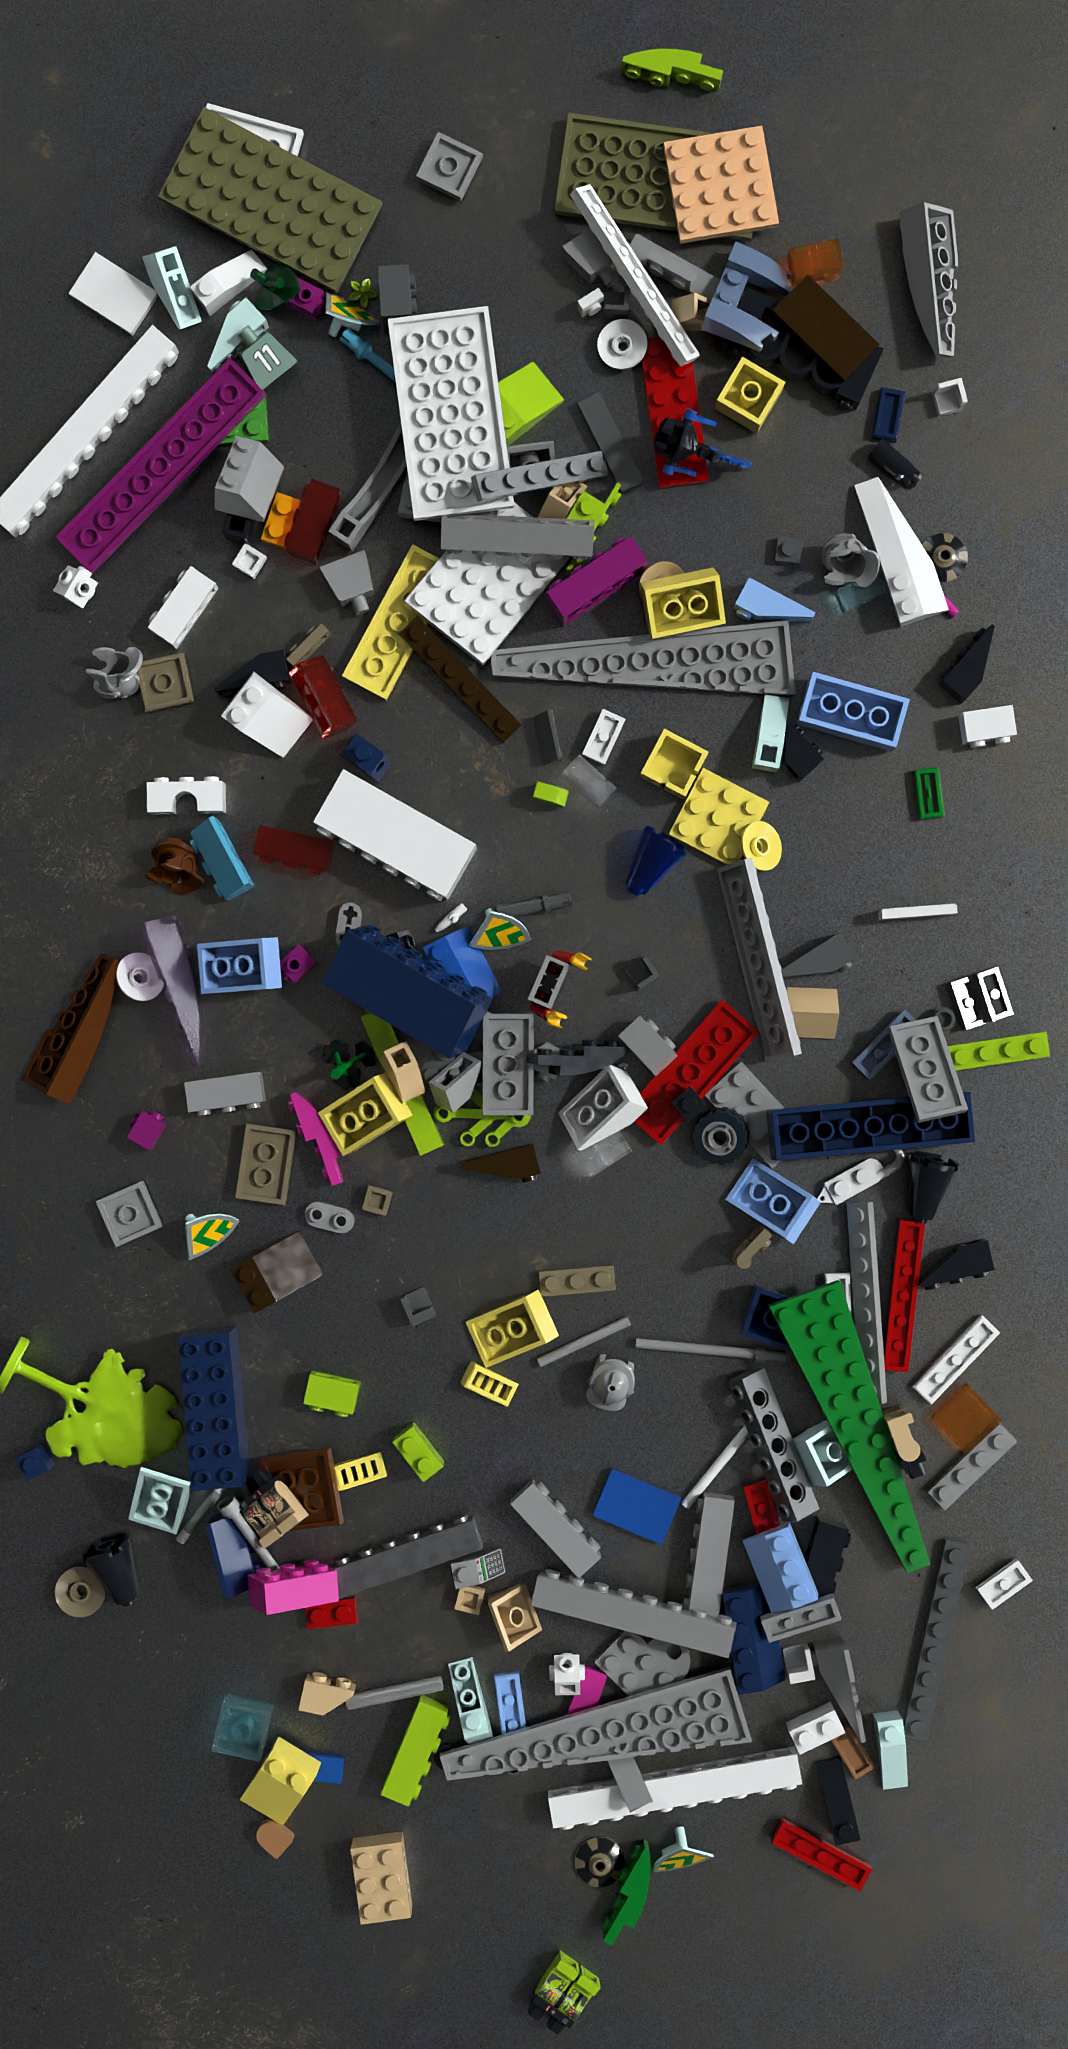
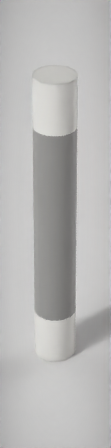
M227 1488L212 1490L177 1535L176 1540L179 1543H185Z

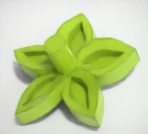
M370 279L364 280L362 285L351 281V287L355 292L350 295L348 301L359 300L360 305L366 309L368 299L378 297V294L373 289H370Z

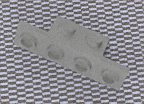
M636 234L630 247L642 266L653 275L662 277L671 282L675 287L684 289L691 294L696 293L709 299L714 297L720 279L641 235Z

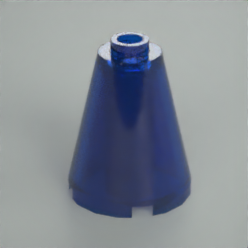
M646 825L625 881L628 885L627 890L638 897L641 894L646 896L689 852L687 849H684L683 845L665 833L657 834L655 832L656 828L650 825Z

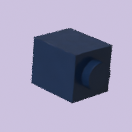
M44 1442L22 1453L15 1459L26 1482L55 1465Z

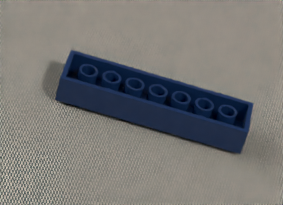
M963 1092L968 1107L966 1112L920 1123L917 1122L910 1097L768 1109L766 1114L771 1160L779 1161L975 1142L971 1092Z

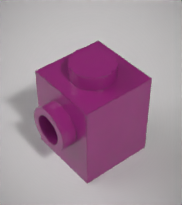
M298 278L301 290L290 301L286 302L287 307L315 321L317 315H321L326 307L324 292Z
M298 944L280 961L281 976L288 983L291 980L294 983H298L318 962L302 945Z
M152 1109L150 1112L142 1111L141 1114L136 1113L130 1123L132 1129L127 1138L151 1150L156 1145L168 1123L162 1120L164 1118L162 1114Z

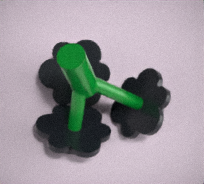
M334 1040L330 1043V1046L323 1048L324 1054L322 1059L325 1063L332 1062L333 1065H337L330 1075L334 1083L338 1086L341 1085L344 1090H348L350 1086L357 1087L360 1084L358 1076L361 1075V1070L355 1068V1063L361 1061L366 1067L376 1064L373 1049L364 1041L355 1044L356 1057L346 1063L344 1061H347L350 1057L347 1044Z

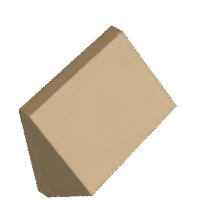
M787 987L788 1000L794 1016L797 1036L801 1038L835 1039L839 1019L837 989Z
M525 1583L493 1593L488 1598V1605L505 1652L511 1651L542 1630L535 1608L531 1606L532 1600Z

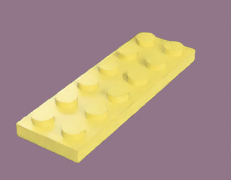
M412 544L342 675L344 679L387 701L414 651L399 636V633L416 616L426 626L428 625V622L406 606L404 601L439 560L438 557Z

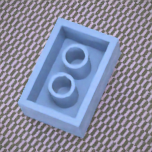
M278 937L197 944L201 994L282 988Z

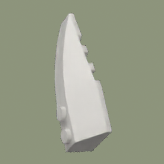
M879 477L854 485L875 551L880 557V567L900 627L948 611L932 560Z

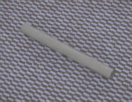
M626 1316L538 1357L537 1361L540 1367H543L630 1326L631 1323Z

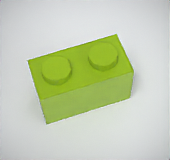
M312 1371L309 1376L303 1404L309 1405V1409L314 1411H323L325 1408L334 1410L333 1414L337 1416L348 1417V1414L353 1415L361 1381Z
M415 1422L394 1437L393 1444L423 1482L443 1468L444 1460Z

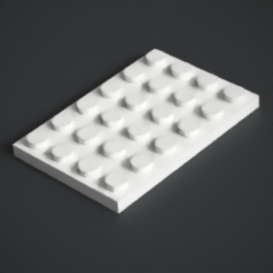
M515 502L514 508L500 510L499 516L533 517ZM462 550L461 553L457 554L446 551L406 598L404 604L483 666L572 556L562 555V558L554 559L547 557V554H537L536 557H524L522 553L500 556L497 555V552L488 551L484 555H476L468 550Z

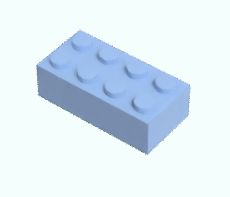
M812 672L807 682L796 724L892 752L897 747L910 699Z

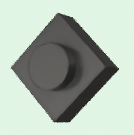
M778 536L774 563L799 565L803 539Z

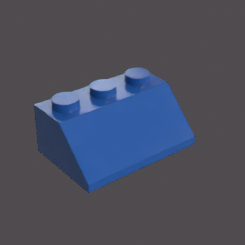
M468 926L423 947L429 961L441 964L444 967V971L462 976L466 980L465 983L472 987L478 986L487 992L486 995L491 998L502 993L481 950L469 947L474 936Z

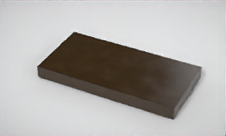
M808 274L772 310V314L842 382L880 345Z

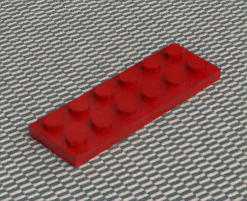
M660 337L647 338V350L641 360L653 449L655 434L659 431V424L665 417L669 416L682 421L687 408L696 411V415H700L693 361L680 367L679 363L672 357L668 346ZM693 421L692 425L695 428L698 443L704 444L701 422ZM654 453L659 489L708 483L706 459L692 454L689 458L676 463V465L696 471V476L678 471L668 475L662 472L667 458Z
M720 1000L675 1052L677 1057L657 1076H654L640 1092L648 1109L634 1122L662 1145L684 1120L671 1105L670 1101L688 1086H691L702 1099L760 1032L724 1000Z

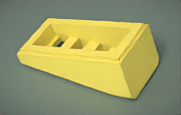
M473 1361L469 1363L461 1380V1384L465 1388L508 1407L519 1385ZM477 1371H479V1374H478V1376H477V1378H476V1380H475V1382H474V1384H473V1383H472V1382H473V1379H474V1377H475ZM485 1376H489L484 1385V1388H481L480 1386ZM496 1379L498 1380V1383L493 1393H491L489 1391ZM505 1383L508 1386L501 1398L498 1395Z
M381 1451L334 1464L338 1491L388 1476ZM371 1460H375L378 1473H373ZM362 1463H365L368 1473L367 1476L363 1475L361 1467ZM352 1466H355L356 1472L358 1475V1478L356 1479L353 1478L351 1470ZM343 1469H345L348 1481L345 1482L341 1473Z

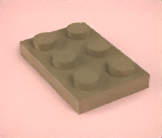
M246 1123L235 1198L286 1205L297 1130Z

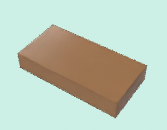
M847 1722L842 1725L845 1733L832 1739L831 1742L852 1777L856 1780L876 1768L850 1723Z

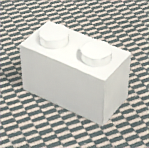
M1013 705L968 711L958 716L962 745L970 744V748L986 746L985 742L995 741V745L1009 743L1010 738L1017 735Z
M831 1701L786 1722L788 1731L800 1755L845 1733Z

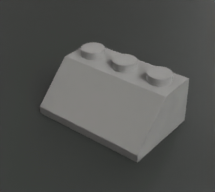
M239 436L235 437L215 486V510L264 522L284 471V466L261 442Z

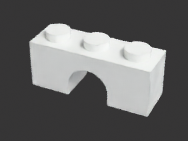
M180 777L179 782H169V778H154V782H147V812L151 815H176L178 800L182 796L190 794L194 795L197 799V811L199 813L226 814V784L223 781H219V777H204V781H194L193 777Z

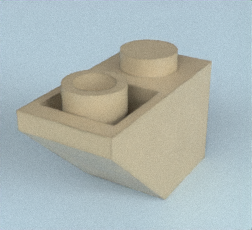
M405 1041L383 1051L380 1061L402 1104L424 1094L425 1088L419 1066L407 1042Z
M320 1672L307 1673L299 1711L325 1715L353 1697L356 1684L351 1683L350 1679L338 1677L336 1680L327 1678L326 1674Z

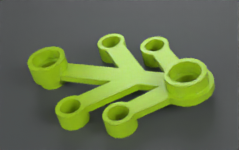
M476 1084L471 1099L480 1108L459 1107L454 1113L448 1111V1115L443 1117L440 1116L439 1111L444 1108L437 1104L434 1107V1117L439 1122H448L451 1118L480 1119L469 1130H464L461 1133L460 1141L464 1146L473 1145L475 1137L495 1119L505 1121L495 1131L492 1130L486 1134L485 1142L490 1147H496L500 1143V1138L513 1126L523 1127L531 1119V1115H523L521 1119H516L514 1115H483V1095L477 1090ZM469 1134L473 1139L467 1142L463 1139V1136ZM490 1135H495L497 1137V1141L490 1142L488 1140V1137Z

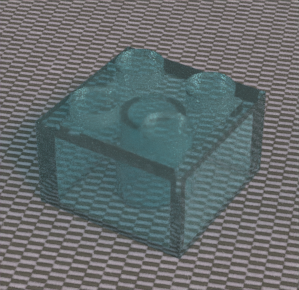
M226 1693L221 1704L211 1751L261 1762L265 1752L275 1703Z

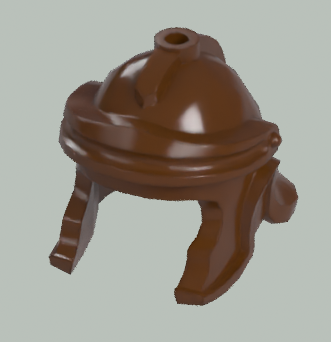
M163 838L155 844L151 854L155 860L156 867L145 874L148 880L155 883L164 882L170 884L172 891L177 894H188L196 891L204 883V879L197 875L198 869L193 853L194 849L186 844L182 838Z

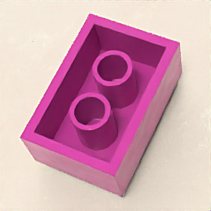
M317 1559L305 1560L303 1562L304 1565L295 1566V1564L280 1565V1569L271 1570V1568L257 1569L256 1573L247 1575L250 1606L266 1615L337 1602L339 1601L337 1570L328 1567L327 1564L320 1563Z

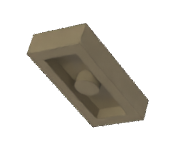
M322 623L318 627L313 626L306 633V639L300 645L297 643L289 650V657L286 659L288 663L297 670L330 636L329 630Z

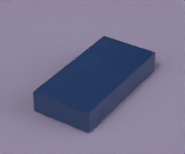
M881 387L872 439L881 440L883 438L885 441L896 443L906 391Z

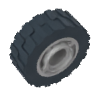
M728 1107L709 1109L699 1118L692 1133L694 1139L692 1142L696 1147V1152L704 1160H708L712 1164L724 1165L725 1163H733L735 1159L737 1160L741 1157L749 1143L750 1130H748L747 1121L745 1122L744 1117L741 1114L739 1115L736 1110L728 1109ZM721 1131L725 1133L727 1140L718 1139L715 1132Z

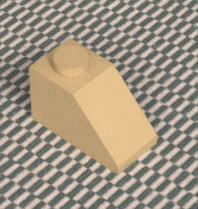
M696 293L672 300V312L684 330L704 331L701 328L712 299Z
M580 482L554 487L548 494L538 518L567 519L581 493L586 491L588 486Z

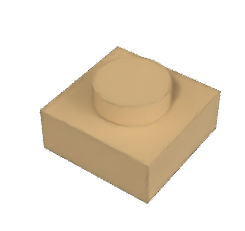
M477 1586L459 1588L454 1609L479 1615L485 1588Z

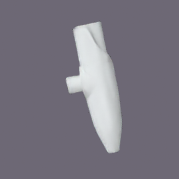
M461 903L439 922L435 931H442L452 923H456L459 917L467 911L464 904Z

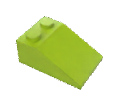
M534 362L498 382L506 446L512 444L564 402L563 397Z

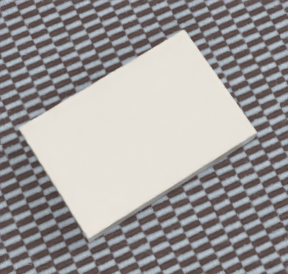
M96 252L68 293L70 297L131 336L135 334L159 296L156 290Z

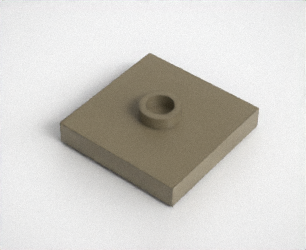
M183 652L142 661L137 675L140 677L139 687L146 713L195 702Z

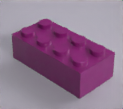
M632 536L626 540L624 537L618 539L611 545V550L605 554L603 551L597 553L590 559V564L584 568L582 565L576 567L569 573V578L563 582L559 579L548 587L547 604L563 627L643 574L647 568L648 560Z

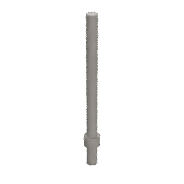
M636 1338L635 1348L748 1358L754 1359L755 1362L765 1363V1360L785 1362L786 1352L766 1350V1347L749 1349Z

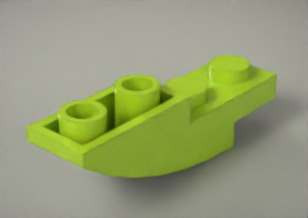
M651 49L623 56L621 73H624L627 77L645 79L655 86H669L672 77L680 83H693L707 91H719L723 70L701 64L702 54L679 49Z

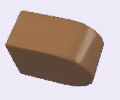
M267 1818L260 1823L256 1838L262 1848L275 1859H278L292 1843L294 1833L285 1825L282 1826L274 1820Z

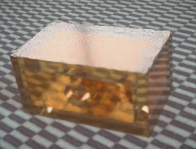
M838 238L789 248L787 254L793 286H797L807 274L814 281L824 280L825 282L837 280L845 268Z

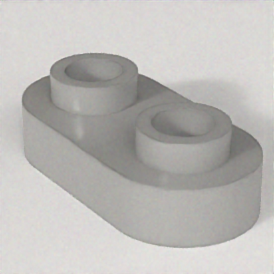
M316 1201L311 1203L305 1210L306 1221L311 1226L337 1233H346L352 1229L355 1223L353 1213L349 1209ZM314 1210H319L322 1213L320 1219L313 1217ZM339 1216H343L346 1219L345 1225L337 1223Z

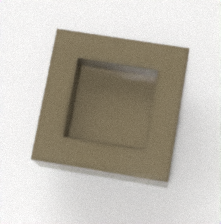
M368 1185L362 1210L386 1216L393 1191Z

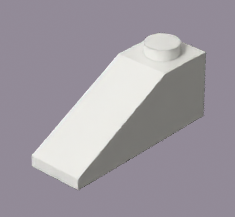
M250 250L209 271L190 288L195 299L207 314L211 316L255 281L250 277V273L254 268L263 274L268 269L253 250Z

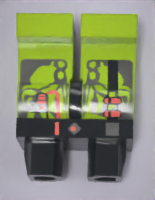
M560 1950L538 1986L533 1990V2000L529 2005L528 2014L539 2021L545 2011L549 2013L551 2018L547 2022V2027L558 2035L566 2026L569 2029L571 2028L574 2020L580 2015L590 1998L597 1994L601 1988L600 1980L582 1965L579 1967L575 1960Z

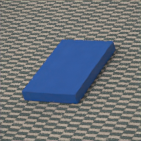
M611 1468L592 1515L662 1545L681 1497Z

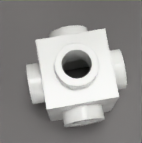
M68 565L59 575L58 583L53 591L70 603L83 609L87 601L94 595L98 582L90 578L92 573L85 568L79 566L76 569Z
M571 1653L554 1655V1665H549L550 1681H555V1696L580 1695V1680H585V1665L579 1663V1655Z

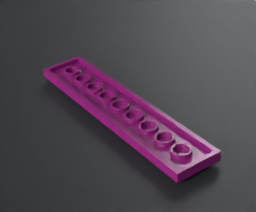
M229 358L71 520L56 538L93 574L267 396L266 393Z

